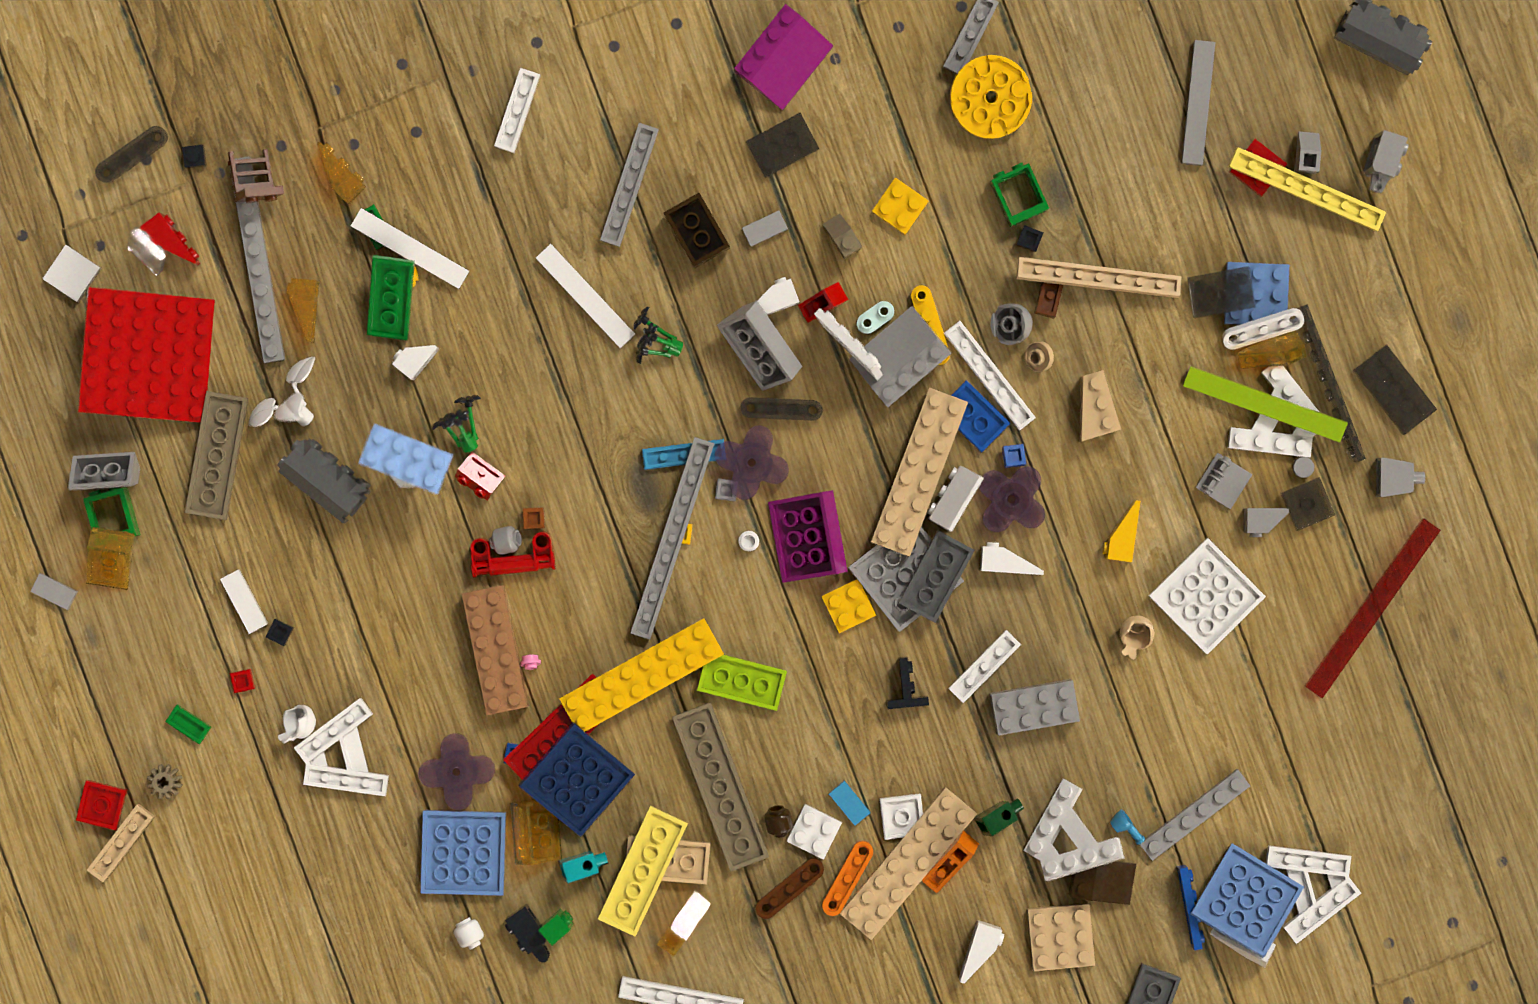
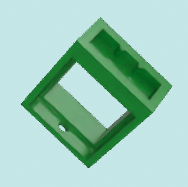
M1023 162L1011 167L1013 171L1006 174L1004 171L993 175L994 179L990 181L1010 227L1049 209L1029 163L1026 165ZM1025 173L1039 204L1012 216L998 184Z
M111 487L108 488V492L101 493L98 490L88 493L89 497L83 498L96 546H104L141 535L128 488ZM120 495L129 529L102 536L92 502Z

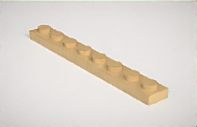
M1019 257L1017 263L1016 279L1172 298L1180 297L1181 276Z

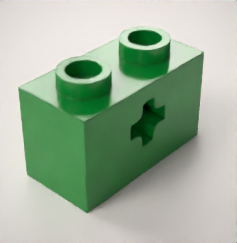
M560 908L541 924L539 932L553 946L572 929L574 924L572 922L573 917L567 910L563 912Z

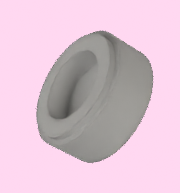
M1300 457L1293 463V472L1301 478L1309 477L1314 472V463L1307 457Z

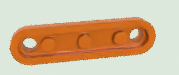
M864 840L858 841L851 849L822 902L823 910L827 915L836 916L844 908L873 856V848L869 842ZM861 847L867 849L865 854L859 853ZM829 902H836V907L830 908Z

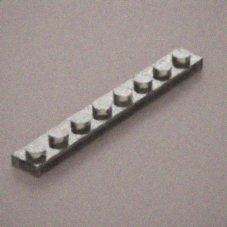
M1308 304L1296 308L1302 312L1304 317V332L1302 333L1306 344L1309 343L1311 347L1310 357L1313 363H1317L1319 369L1317 371L1320 382H1324L1326 399L1328 402L1331 401L1334 408L1332 409L1333 417L1348 422L1342 437L1348 445V448H1346L1348 457L1353 459L1354 462L1362 461L1366 457Z

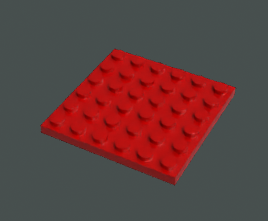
M88 287L78 412L201 423L206 391L208 390L215 300Z

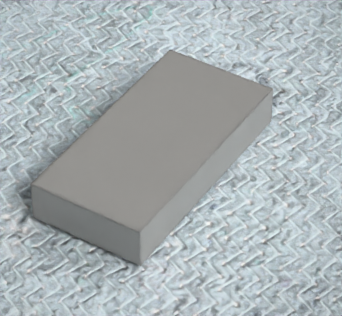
M776 211L743 227L742 230L750 247L788 230L780 211Z
M39 573L30 591L66 610L70 609L78 593L77 590L42 573Z

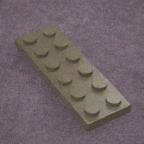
M206 391L185 513L227 520L249 398Z

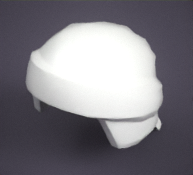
M297 705L284 712L283 725L285 733L278 735L279 741L285 744L288 741H294L296 738H306L312 733L316 725V718L310 707Z

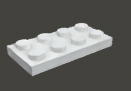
M819 309L814 313L820 324L877 381L883 376L880 371L882 366L878 363V360L870 352L867 354L864 346L856 338L853 339L850 332L842 324L839 325L829 311L824 313Z

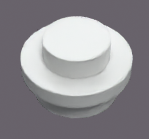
M745 531L739 537V545L745 551H753L759 545V538L756 533Z

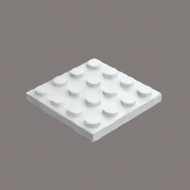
M1206 538L1148 595L1205 654L1213 650L1266 597L1209 538Z

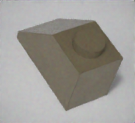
M841 214L822 224L843 259L862 249L861 243Z

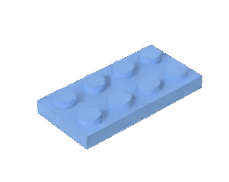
M374 424L359 463L438 494L453 455Z

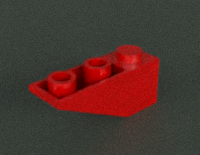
M159 212L140 226V229L152 244L196 265L201 264L197 259L200 256L193 247L189 249L185 243L187 241L186 237L180 230L177 232L174 229L173 225L175 223L168 214L164 215Z

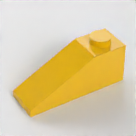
M1134 500L1108 537L1107 542H1104L1102 553L1105 554V559L1132 562L1141 501Z

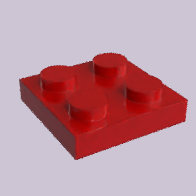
M1254 139L1246 149V151L1282 167L1287 165L1285 161L1257 139ZM1232 168L1229 173L1260 197L1271 186Z
M86 780L76 821L118 830L128 789Z

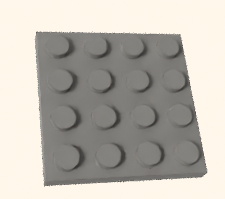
M922 527L910 557L876 545L848 567L899 632L921 616L899 604V601L932 542ZM961 577L958 580L955 588L964 582V580Z

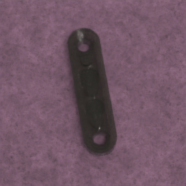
M159 126L150 127L99 163L95 169L97 179L103 183H111L163 147L168 141L167 132ZM156 134L161 135V139L155 141ZM109 169L110 175L106 177L104 172Z
M749 397L744 399L740 406L741 413L745 417L756 419L815 421L823 413L822 405L816 400ZM753 404L755 407L754 411L749 412L747 406ZM815 407L816 413L812 415L808 412V409Z

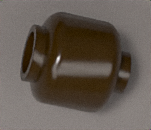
M772 806L764 815L766 830L769 834L781 838L785 837L792 830L791 813L784 806Z

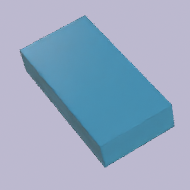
M845 780L829 792L832 799L854 825H857L871 813Z

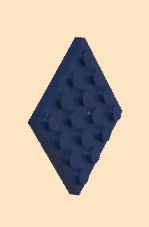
M573 722L518 785L581 837L635 774Z

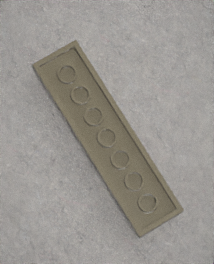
M711 702L672 716L730 872L768 858L769 854Z

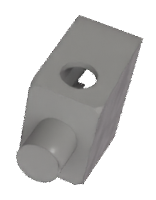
M1376 458V497L1411 493L1414 491V484L1425 483V472H1414V463L1389 458Z

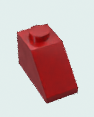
M837 282L819 291L798 306L807 323L816 319L814 313L817 310L821 309L826 313L849 299L840 283Z

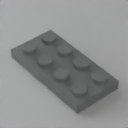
M938 530L899 604L936 623L975 550Z

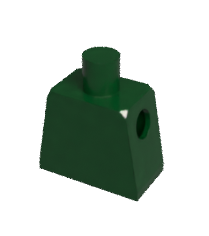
M1018 798L1011 803L1001 801L976 815L974 820L984 836L992 837L1018 820L1016 814L1022 811L1024 807Z

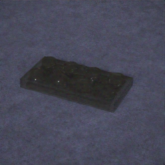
M1387 344L1353 369L1354 373L1403 435L1437 410Z

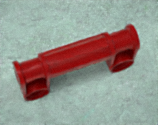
M541 531L534 535L532 539L533 554L492 558L489 541L483 537L475 539L470 547L473 578H476L477 575L486 574L494 576L536 572L539 569L546 568L556 570L551 535L546 531ZM540 535L545 536L548 540L547 545L544 547L537 544V537ZM479 541L483 542L486 546V550L483 553H479L475 548L476 543Z

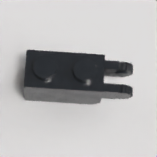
M525 904L505 919V927L511 935L514 934L518 939L516 943L522 952L526 951L527 954L532 952L539 962H547L550 953L544 944L546 939L539 932L541 923L528 904Z

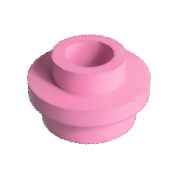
M538 655L522 656V661L520 662V666L525 667V670L537 669V666L541 664Z

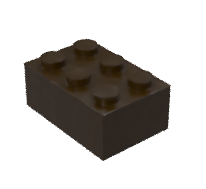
M700 193L663 212L694 269L730 249V245Z

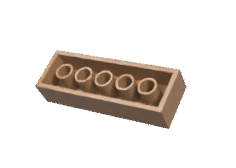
M505 585L462 593L486 715L528 707L529 701L522 667L520 666V657Z

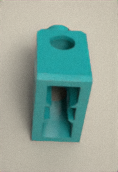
M588 851L558 860L563 878L567 883L599 873L598 867L608 864L605 852L594 855L593 852ZM585 861H589L587 868L582 866Z

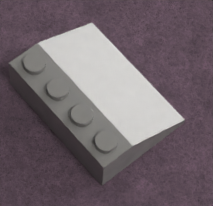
M911 306L864 346L867 354L870 352L882 366L880 371L883 376L878 381L853 356L849 360L878 397L889 407L952 352L915 308Z

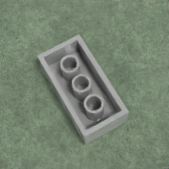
M1071 679L989 693L996 734L998 736L1080 721L1074 683Z

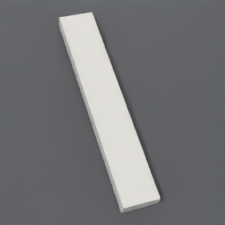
M362 208L351 224V227L406 259L414 260L418 266L458 289L469 273L467 269Z
M551 244L536 257L620 348L635 335Z
M961 321L944 333L1019 431L1036 418Z
M622 976L618 998L649 1004H743L744 1001L741 998Z

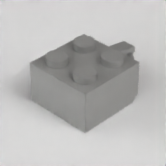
M1386 130L1374 136L1363 170L1366 176L1371 177L1370 191L1382 193L1387 182L1394 178L1395 175H1399L1402 164H1400L1401 157L1405 156L1408 149V144H1406L1407 137Z

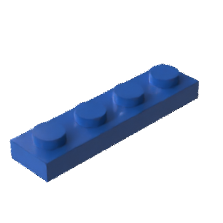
M1186 865L1177 866L1191 947L1194 950L1203 949L1202 943H1205L1203 931H1199L1198 923L1201 920L1191 915L1195 907L1194 902H1197L1196 891L1191 888V882L1194 881L1192 870H1188Z

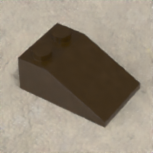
M1114 861L1074 873L1071 876L1069 895L1071 898L1130 905L1137 864Z

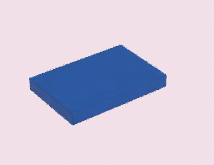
M967 380L951 395L968 402L958 431L982 453L1003 432L1010 422Z

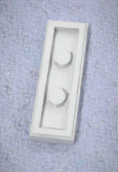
M240 569L220 579L249 634L268 624Z

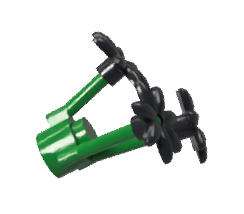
M650 307L644 308L641 311V315L634 322L633 327L636 330L641 323L648 325V329H643L645 335L640 338L637 344L636 362L641 364L642 356H647L648 354L670 358L672 355L678 357L682 351L683 342L649 321L646 315ZM658 331L667 338L662 339L655 332ZM658 341L663 344L662 349L665 351L648 350L646 346L652 347V343Z
M473 395L466 396V398L460 397L455 400L454 403H464L467 411L462 412L461 409H458L456 415L454 413L446 414L433 424L432 430L442 426L454 439L457 447H461L464 453L475 450L478 447L476 440L479 438L474 424L472 402L481 399V397ZM469 419L471 433L469 431L465 432L462 425L463 421ZM454 424L458 426L461 432L459 438L450 428Z

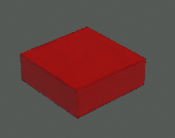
M251 669L230 673L234 693L255 689Z

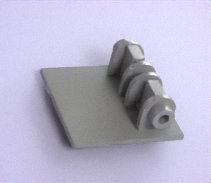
M1217 453L1195 488L1231 509L1252 474L1233 463L1228 457Z

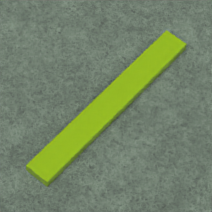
M1190 366L1183 384L1184 387L1337 442H1341L1348 424L1346 421Z

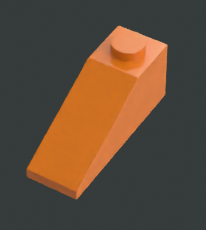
M963 830L922 879V882L935 893H938L971 859L979 843Z

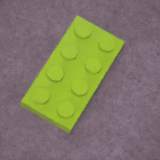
M722 655L703 666L697 691L777 711L787 670Z

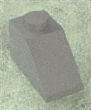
M1244 508V533H1250V537H1262V533H1269L1289 513V508Z

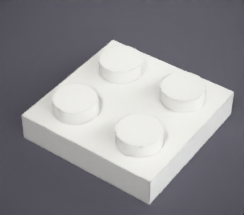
M804 804L787 842L824 860L842 822Z

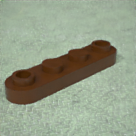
M817 858L808 859L758 900L756 904L758 916L763 919L773 917L819 879L824 873L822 861ZM816 865L818 869L812 872L810 866ZM764 904H768L770 906V909L768 911H764L762 909V906Z

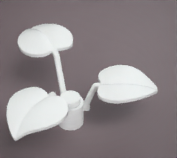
M315 357L303 359L289 370L286 381L292 383L296 394L291 395L280 406L275 405L276 400L274 398H268L260 402L250 415L249 426L258 427L265 424L273 415L274 410H276L275 418L280 421L296 420L301 426H306L312 421L314 415L305 407L307 403L299 392L297 383H301L307 378L313 367Z

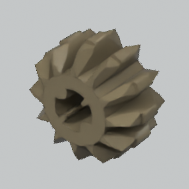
M162 764L158 765V770L155 768L151 770L154 776H147V779L152 781V783L147 785V788L153 787L154 790L151 794L155 795L158 793L159 799H162L164 795L167 799H170L172 794L177 795L179 793L177 788L183 786V784L177 782V780L183 778L182 775L176 777L175 774L179 770L175 768L171 771L172 767L170 764L165 768ZM166 777V781H169V784L163 786L161 779Z

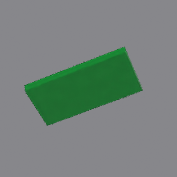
M373 255L367 335L408 340L414 260Z

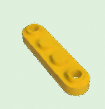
M923 285L915 287L911 292L913 307L948 347L930 289ZM919 292H923L925 294L924 299L918 298ZM950 355L938 365L945 364L949 360Z

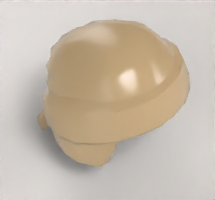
M1132 616L1122 623L1120 637L1125 647L1121 652L1123 656L1129 654V658L1136 659L1137 649H1145L1153 643L1155 631L1149 619L1143 616Z

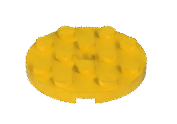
M986 55L975 58L966 63L953 79L950 89L952 113L960 126L974 136L992 139L1009 135L1024 123L1030 112L1032 92L1029 79L1018 64L1006 57ZM989 91H993L996 94V100L993 103H989L986 100V93Z

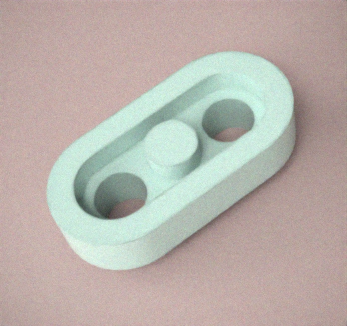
M881 301L864 312L857 320L858 330L864 334H870L892 319L894 315L893 305L887 301ZM887 308L888 314L882 315L880 309ZM866 319L870 320L871 326L865 327L863 321Z

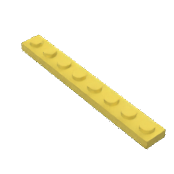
M1239 147L1235 148L1228 165L1229 168L1374 231H1379L1386 214L1381 209Z

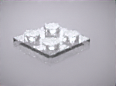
M135 227L130 232L127 248L150 271L158 276L163 271L166 259L165 251L161 246L155 245L145 231Z

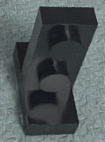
M907 656L899 657L903 698L886 700L887 709L929 705L928 696L912 697V694H915L914 681L910 682L909 673H913L912 661H908Z

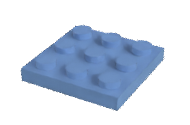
M1227 262L1224 324L1241 325L1288 310L1289 265Z

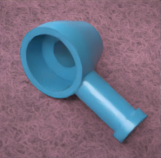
M1122 809L1118 811L1110 821L1115 831L1118 833L1127 830L1137 845L1144 842L1145 837L1134 827L1128 815Z

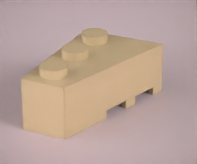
M1103 370L1080 377L1079 442L1121 430Z

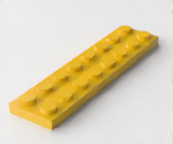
M705 618L559 699L572 723L574 722L585 732L724 655Z

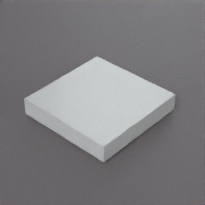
M65 245L43 277V280L76 302H79L101 268L68 245Z
M921 794L880 798L885 840L903 838L923 815Z

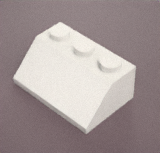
M959 466L958 469L953 468L948 476L951 479L948 486H942L938 493L939 501L937 504L932 503L927 512L930 515L928 517L929 520L950 532L954 529L983 480V477L963 466Z

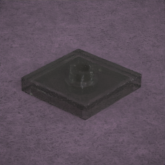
M1320 477L1280 493L1286 508H1289V515L1296 531L1335 516Z

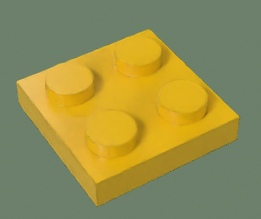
M895 177L873 208L872 213L906 235L929 200Z
M858 579L821 596L839 633L876 616Z

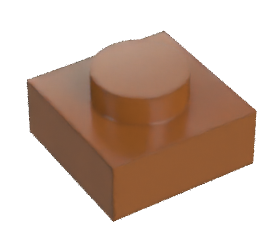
M544 507L523 508L524 529L545 528Z

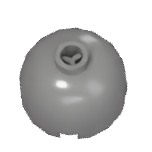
M1008 303L1000 305L996 312L992 314L990 326L994 337L997 336L1001 340L999 341L1000 343L1013 345L1024 341L1029 336L1033 321L1031 314L1025 307L1019 304Z

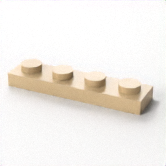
M137 804L87 871L101 882H105L155 816L143 806Z

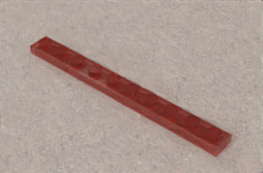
M1421 519L1305 684L1307 689L1323 699L1441 531L1439 528L1426 519Z

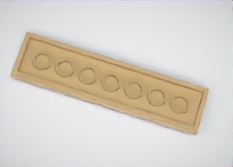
M929 388L872 538V543L910 557L967 407V401Z
M944 787L923 812V815L845 905L840 914L872 940L955 839L974 819L977 813L948 788Z

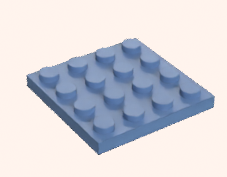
M423 810L421 893L503 896L506 812Z
M1232 843L1192 910L1191 915L1261 958H1264L1304 886Z

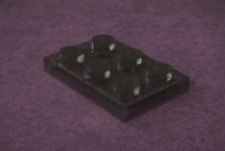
M801 113L746 141L764 178L819 150Z
M1249 266L1187 277L1193 318L1195 319L1256 308Z

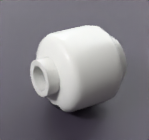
M469 917L455 925L456 928L453 933L460 947H469L471 950L481 944L479 940L484 937V933L477 920H471Z

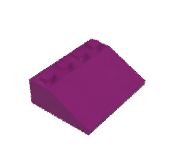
M785 4L736 65L734 73L783 111L834 46L801 15Z
M833 490L768 502L782 583L848 572Z

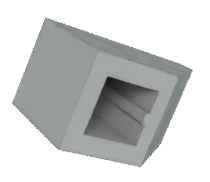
M1299 131L1294 172L1315 175L1320 171L1321 144L1319 133Z

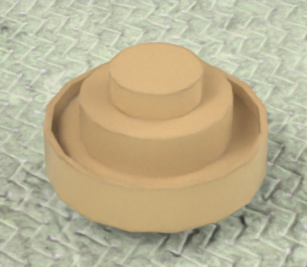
M1041 341L1031 343L1025 352L1026 364L1034 372L1048 370L1054 361L1051 347Z

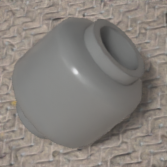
M512 526L495 529L492 537L489 539V543L492 549H495L498 554L503 555L516 552L522 543V539L518 530H515Z

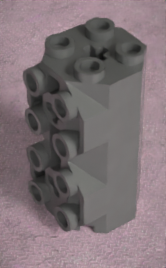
M1353 0L1350 4L1352 9L1351 11L1346 10L1336 29L1337 34L1334 35V39L1405 75L1413 74L1415 70L1417 71L1423 61L1421 59L1422 54L1427 52L1432 44L1427 34L1428 28L1420 24L1414 25L1410 23V19L1403 15H1398L1397 18H1394L1390 15L1391 10L1382 5L1379 7L1373 4L1372 0Z
M314 439L297 440L291 446L290 450L292 452L289 456H284L278 462L277 466L280 468L278 472L340 522L346 523L348 519L345 517L348 515L352 517L366 501L367 497L364 494H370L371 490L368 488L371 485L363 478L360 479L353 476L355 472L348 466H339L336 463L339 459L330 452H323L321 450L323 446Z

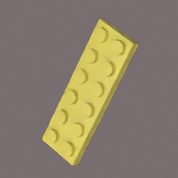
M650 805L598 920L636 937L687 827V822Z

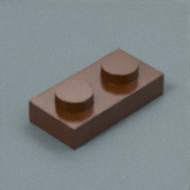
M1042 282L1034 313L1054 319L1057 314L1063 285Z

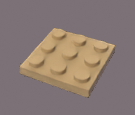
M1089 903L1027 909L1033 971L1095 966Z

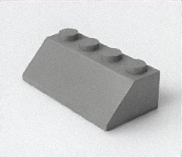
M757 301L742 306L717 324L718 329L762 391L791 381L802 368L794 353Z

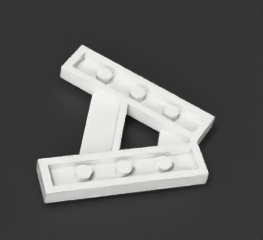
M1276 360L1261 372L1274 389L1271 395L1318 411L1279 360ZM1260 414L1251 430L1230 427L1227 448L1310 458L1312 441L1316 434L1298 427L1295 428L1293 434L1272 432L1279 420Z
M359 698L294 747L306 763L303 785L386 796L389 775L368 772L357 728L359 724L373 715L362 698ZM338 740H340L347 769L329 767L327 765L324 751Z
M1062 779L1024 849L1025 852L1040 860L1045 881H1051L1124 859L1119 838L1115 837L1098 843L1072 809L1083 789L1065 779ZM1061 828L1065 830L1078 849L1063 854L1057 852L1052 844Z
M1268 845L1266 864L1273 868L1286 869L1289 878L1304 886L1295 902L1298 915L1282 926L1296 944L1361 894L1349 878L1350 855ZM1308 872L1327 874L1331 889L1317 900L1314 896Z

